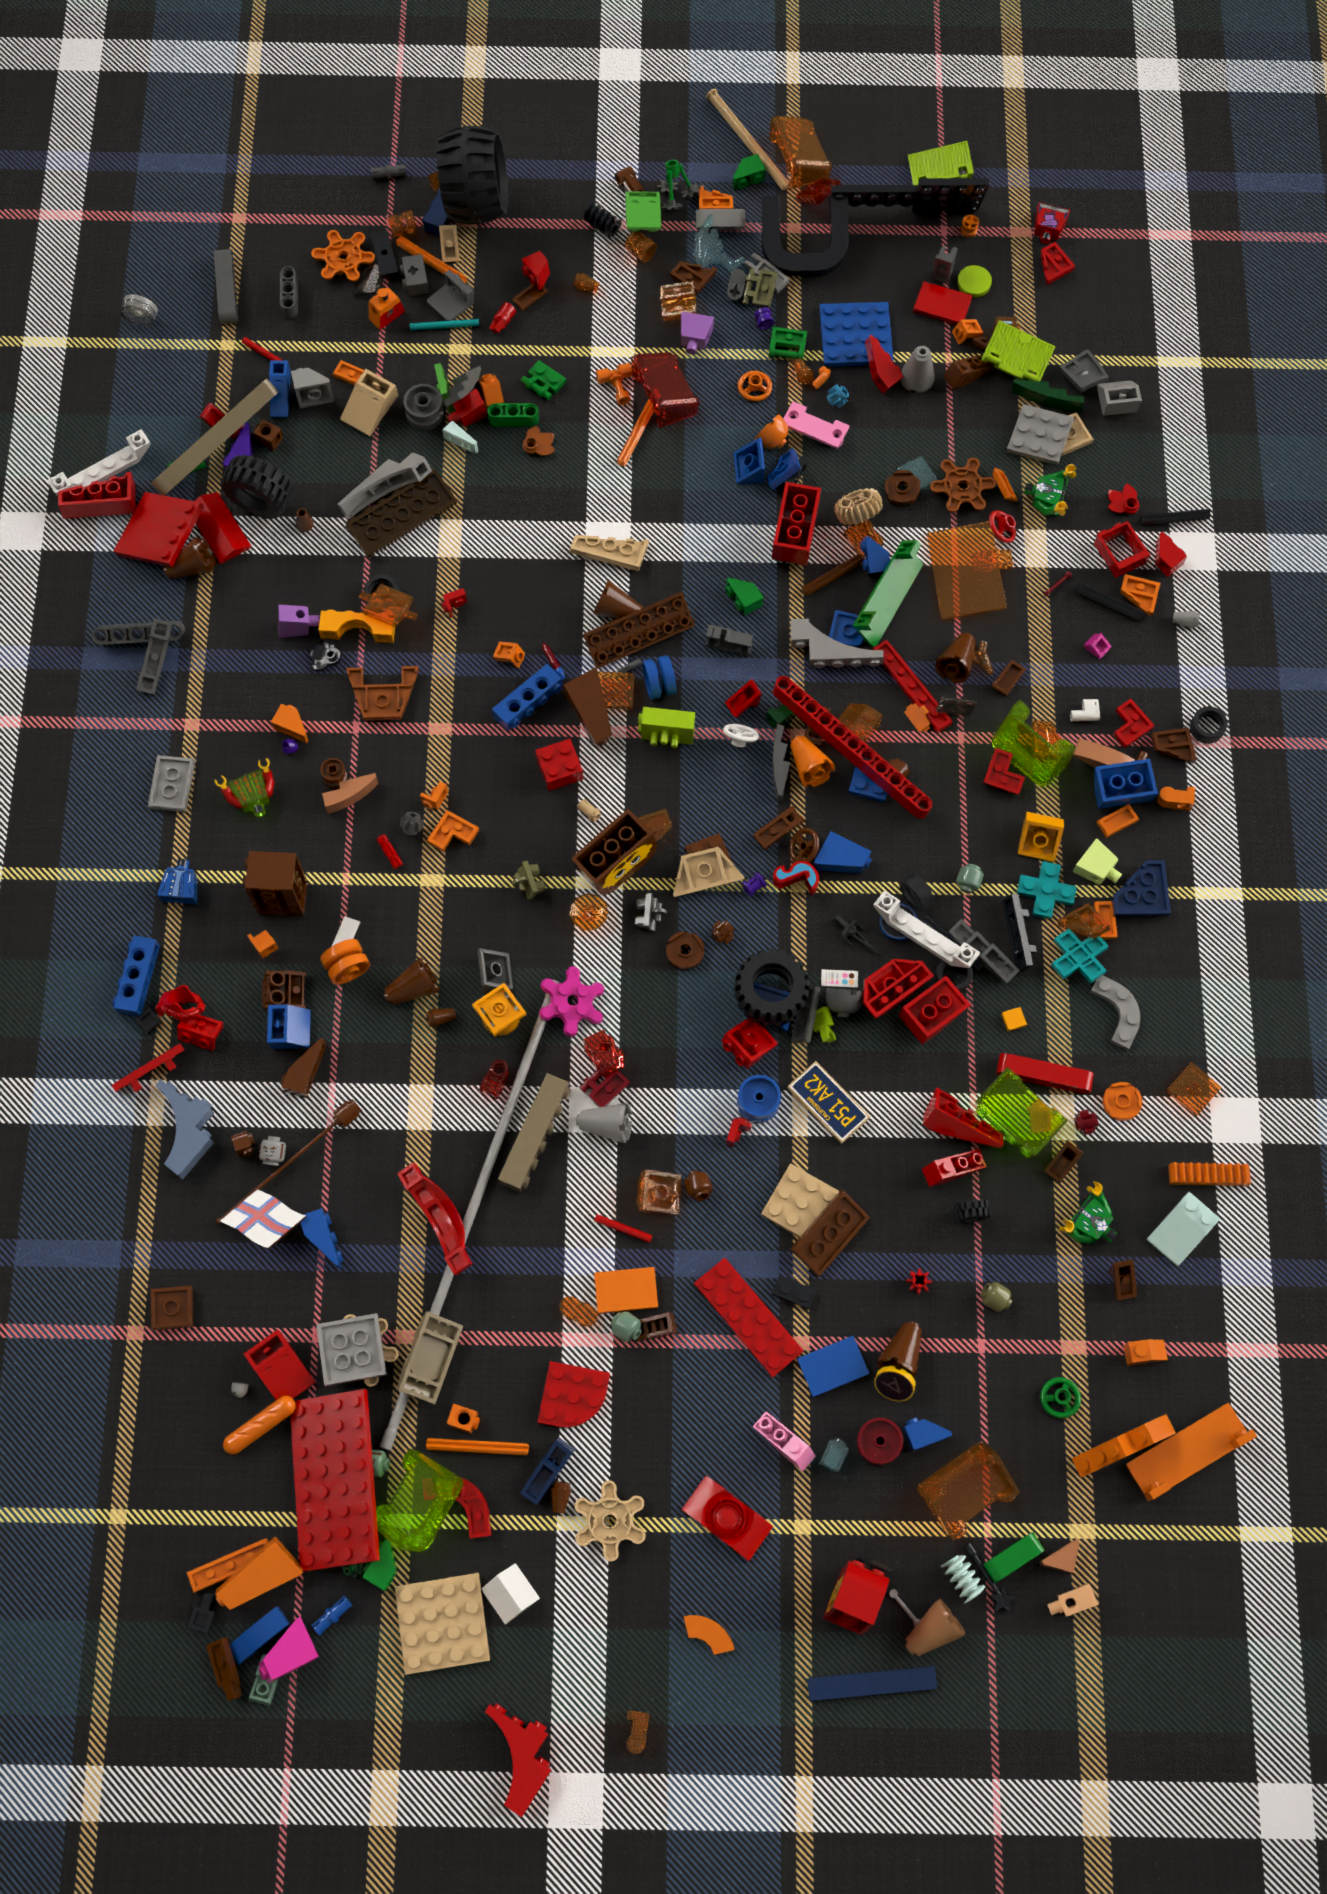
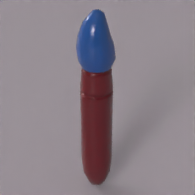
M543 643V652L555 672L564 680L565 674L563 669L560 667L549 646Z

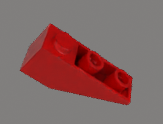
M871 334L865 341L871 376L880 391L885 393L904 376L901 369L893 363L890 355L883 350L879 340Z
M980 1149L934 1160L922 1168L929 1187L982 1170L987 1166Z

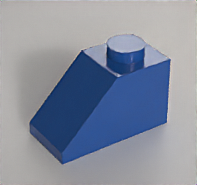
M918 1418L906 1421L907 1425L902 1428L911 1452L952 1436L951 1431L925 1419L919 1421Z

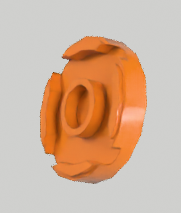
M1117 1082L1106 1089L1102 1097V1105L1105 1112L1111 1118L1117 1121H1127L1133 1119L1141 1110L1142 1097L1139 1090L1131 1086V1084Z

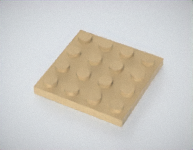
M479 1573L395 1586L405 1675L490 1661Z

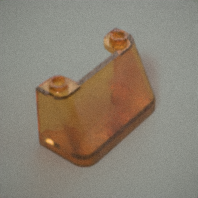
M788 116L771 117L769 138L771 143H778L786 161V171L791 175V180H789L791 189L829 179L832 165L830 160H827L818 140L813 121H810L808 118Z
M978 1443L970 1447L921 1482L917 1487L920 1496L946 1534L953 1541L965 1535L967 1530L965 1522L996 1500L1009 1503L1020 1493L998 1453L985 1443Z

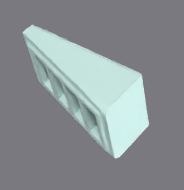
M451 421L443 428V436L446 440L476 454L478 452L477 441L455 422Z

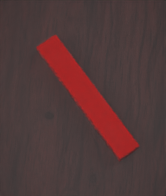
M888 640L872 648V650H883L884 658L882 665L913 704L916 703L919 708L923 705L929 711L926 714V718L937 734L952 724L953 721Z

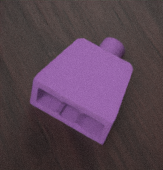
M687 312L681 313V345L687 347L686 352L693 355L696 354L697 349L706 348L714 328V317Z
M278 605L279 638L308 635L309 626H319V615H309L308 607Z

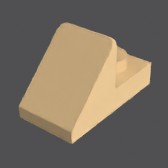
M439 226L442 262L460 261L457 226Z

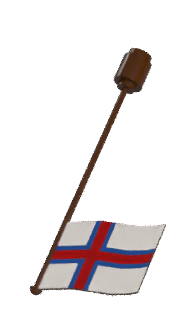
M351 1099L333 1112L335 1116L332 1118L334 1122L222 1217L216 1218V1223L218 1225L224 1223L237 1229L254 1243L270 1249L307 1216L291 1210L278 1199L260 1191V1189L334 1126L338 1125L341 1127L343 1125L347 1127L360 1116L359 1113L362 1109Z

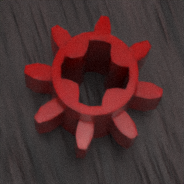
M921 1268L918 1269L916 1274L911 1271L909 1274L912 1279L906 1280V1283H910L911 1286L909 1291L914 1289L917 1295L920 1294L922 1289L927 1292L928 1287L926 1284L932 1283L931 1280L927 1279L929 1273H922ZM921 1278L923 1280L921 1284H915L916 1279Z

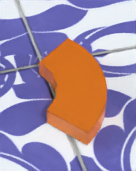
M684 1616L688 1638H698L705 1641L711 1647L714 1655L735 1650L728 1633L718 1623L703 1616Z

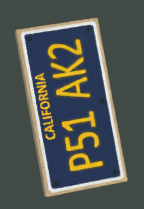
M817 1061L787 1087L841 1144L870 1119V1116Z

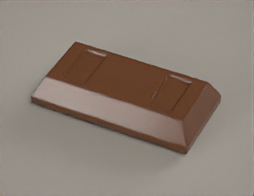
M531 284L511 300L524 311L548 293L549 290L544 286L539 290L535 284Z
M1011 659L991 687L1007 696L1027 669Z

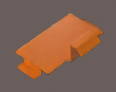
M915 703L906 707L907 710L904 713L918 732H926L930 729L929 724L931 723L926 718V714L929 711L924 705L919 708Z

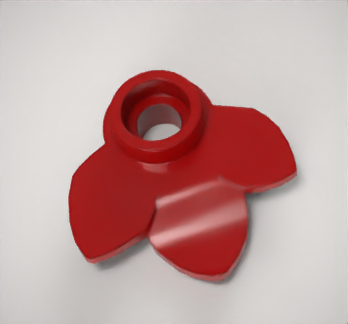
M1127 483L1122 492L1108 491V498L1111 502L1108 508L1112 512L1134 514L1138 511L1140 505L1137 500V492L1131 485Z

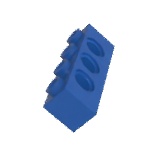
M546 664L493 707V717L507 732L511 728H516L522 719L531 716L534 709L539 705H544L551 695H555L561 690L562 678ZM546 686L545 689H539L538 687ZM527 697L533 698L532 700H529V701L525 700V698H527ZM514 708L519 709L517 712L511 711Z
M134 935L132 941L129 942V954L123 962L124 972L118 980L119 990L117 995L114 996L112 1003L118 1014L135 1017L142 1014L160 948L156 939ZM144 955L141 961H136L138 956ZM139 973L136 979H131L133 974ZM134 991L131 997H126L128 992Z

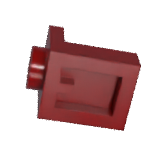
M464 588L444 594V602L441 605L444 613L448 612L449 617H453L452 607H460L467 603Z
M738 1117V1119L733 1118L725 1145L733 1147L735 1141L739 1142L742 1131L738 1129L750 1132L752 1124L749 1123V1120Z

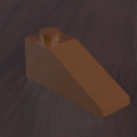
M320 1038L288 1068L287 1074H283L281 1085L284 1092L307 1099L327 1045L324 1039Z

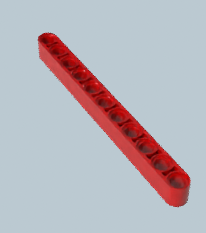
M787 676L777 678L773 688V695L914 817L917 819L927 817L933 804L927 795Z

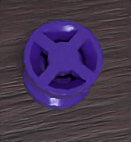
M760 308L754 313L757 326L761 330L768 329L774 324L769 308Z

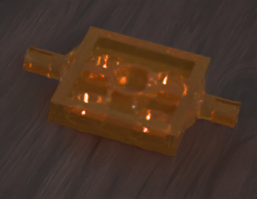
M380 584L372 595L363 591L359 595L360 599L368 601L363 609V613L371 618L393 627H397L399 622L405 617L414 621L417 619L418 614L409 611V607L413 602V596Z

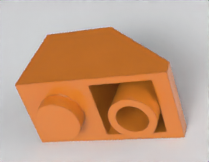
M485 374L481 379H478L486 406L494 403H504L500 382L495 375Z

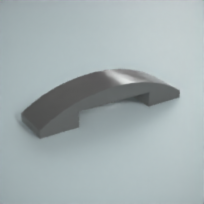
M154 618L136 690L155 695L173 623Z

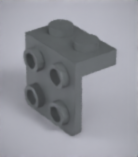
M449 269L444 273L446 284L427 299V304L446 321H453L474 304V291L469 284L466 285L458 274H454Z

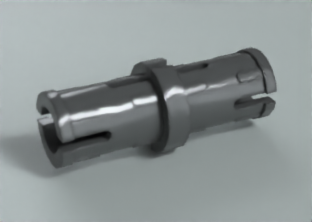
M405 164L371 167L372 179L383 177L391 179L393 176H406Z

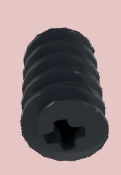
M595 201L590 202L585 209L584 221L594 226L596 230H599L600 233L608 238L615 235L622 224L620 219L617 220L616 216L611 217V212L606 213V209H601V205H596Z

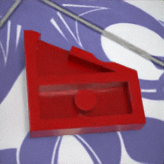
M1056 242L1041 249L1040 255L1047 285L1074 270L1075 265Z

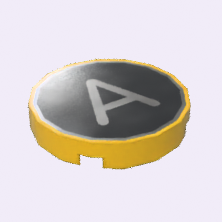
M895 1366L883 1367L878 1370L874 1379L877 1391L885 1398L893 1401H906L912 1397L915 1391L914 1378L902 1368L899 1370L895 1369Z

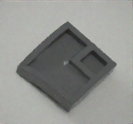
M1088 349L1061 365L1059 370L1081 393L1097 384L1107 382L1109 379L1101 364Z

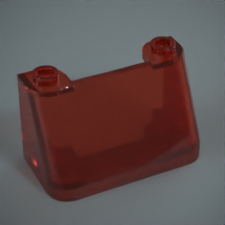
M671 352L631 356L632 375L635 380L641 381L652 403V410L658 415L656 423L659 428L698 414V406H700L698 397L693 395L678 366V359L675 354L672 355Z

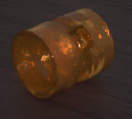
M411 210L402 212L400 216L398 214L388 216V222L394 239L404 236V233L409 235L417 232ZM404 220L406 223V227H403L402 221Z
M638 231L632 232L625 242V248L632 254H636L637 258L646 263L654 256L657 244Z

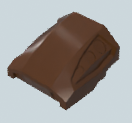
M290 970L266 971L262 983L263 1010H267L268 1005H292L306 1009V1005H304L306 972Z

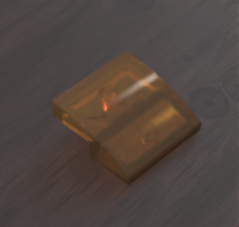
M694 281L660 286L663 321L681 319L682 312L697 314Z

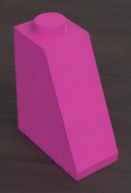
M301 1617L291 1624L259 1663L260 1676L263 1680L266 1679L268 1684L309 1664L319 1657Z

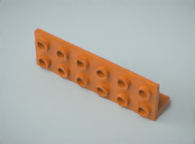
M1226 1403L1126 1464V1467L1147 1501H1151L1222 1456L1256 1438L1257 1435L1253 1429L1249 1431L1245 1429L1231 1405Z

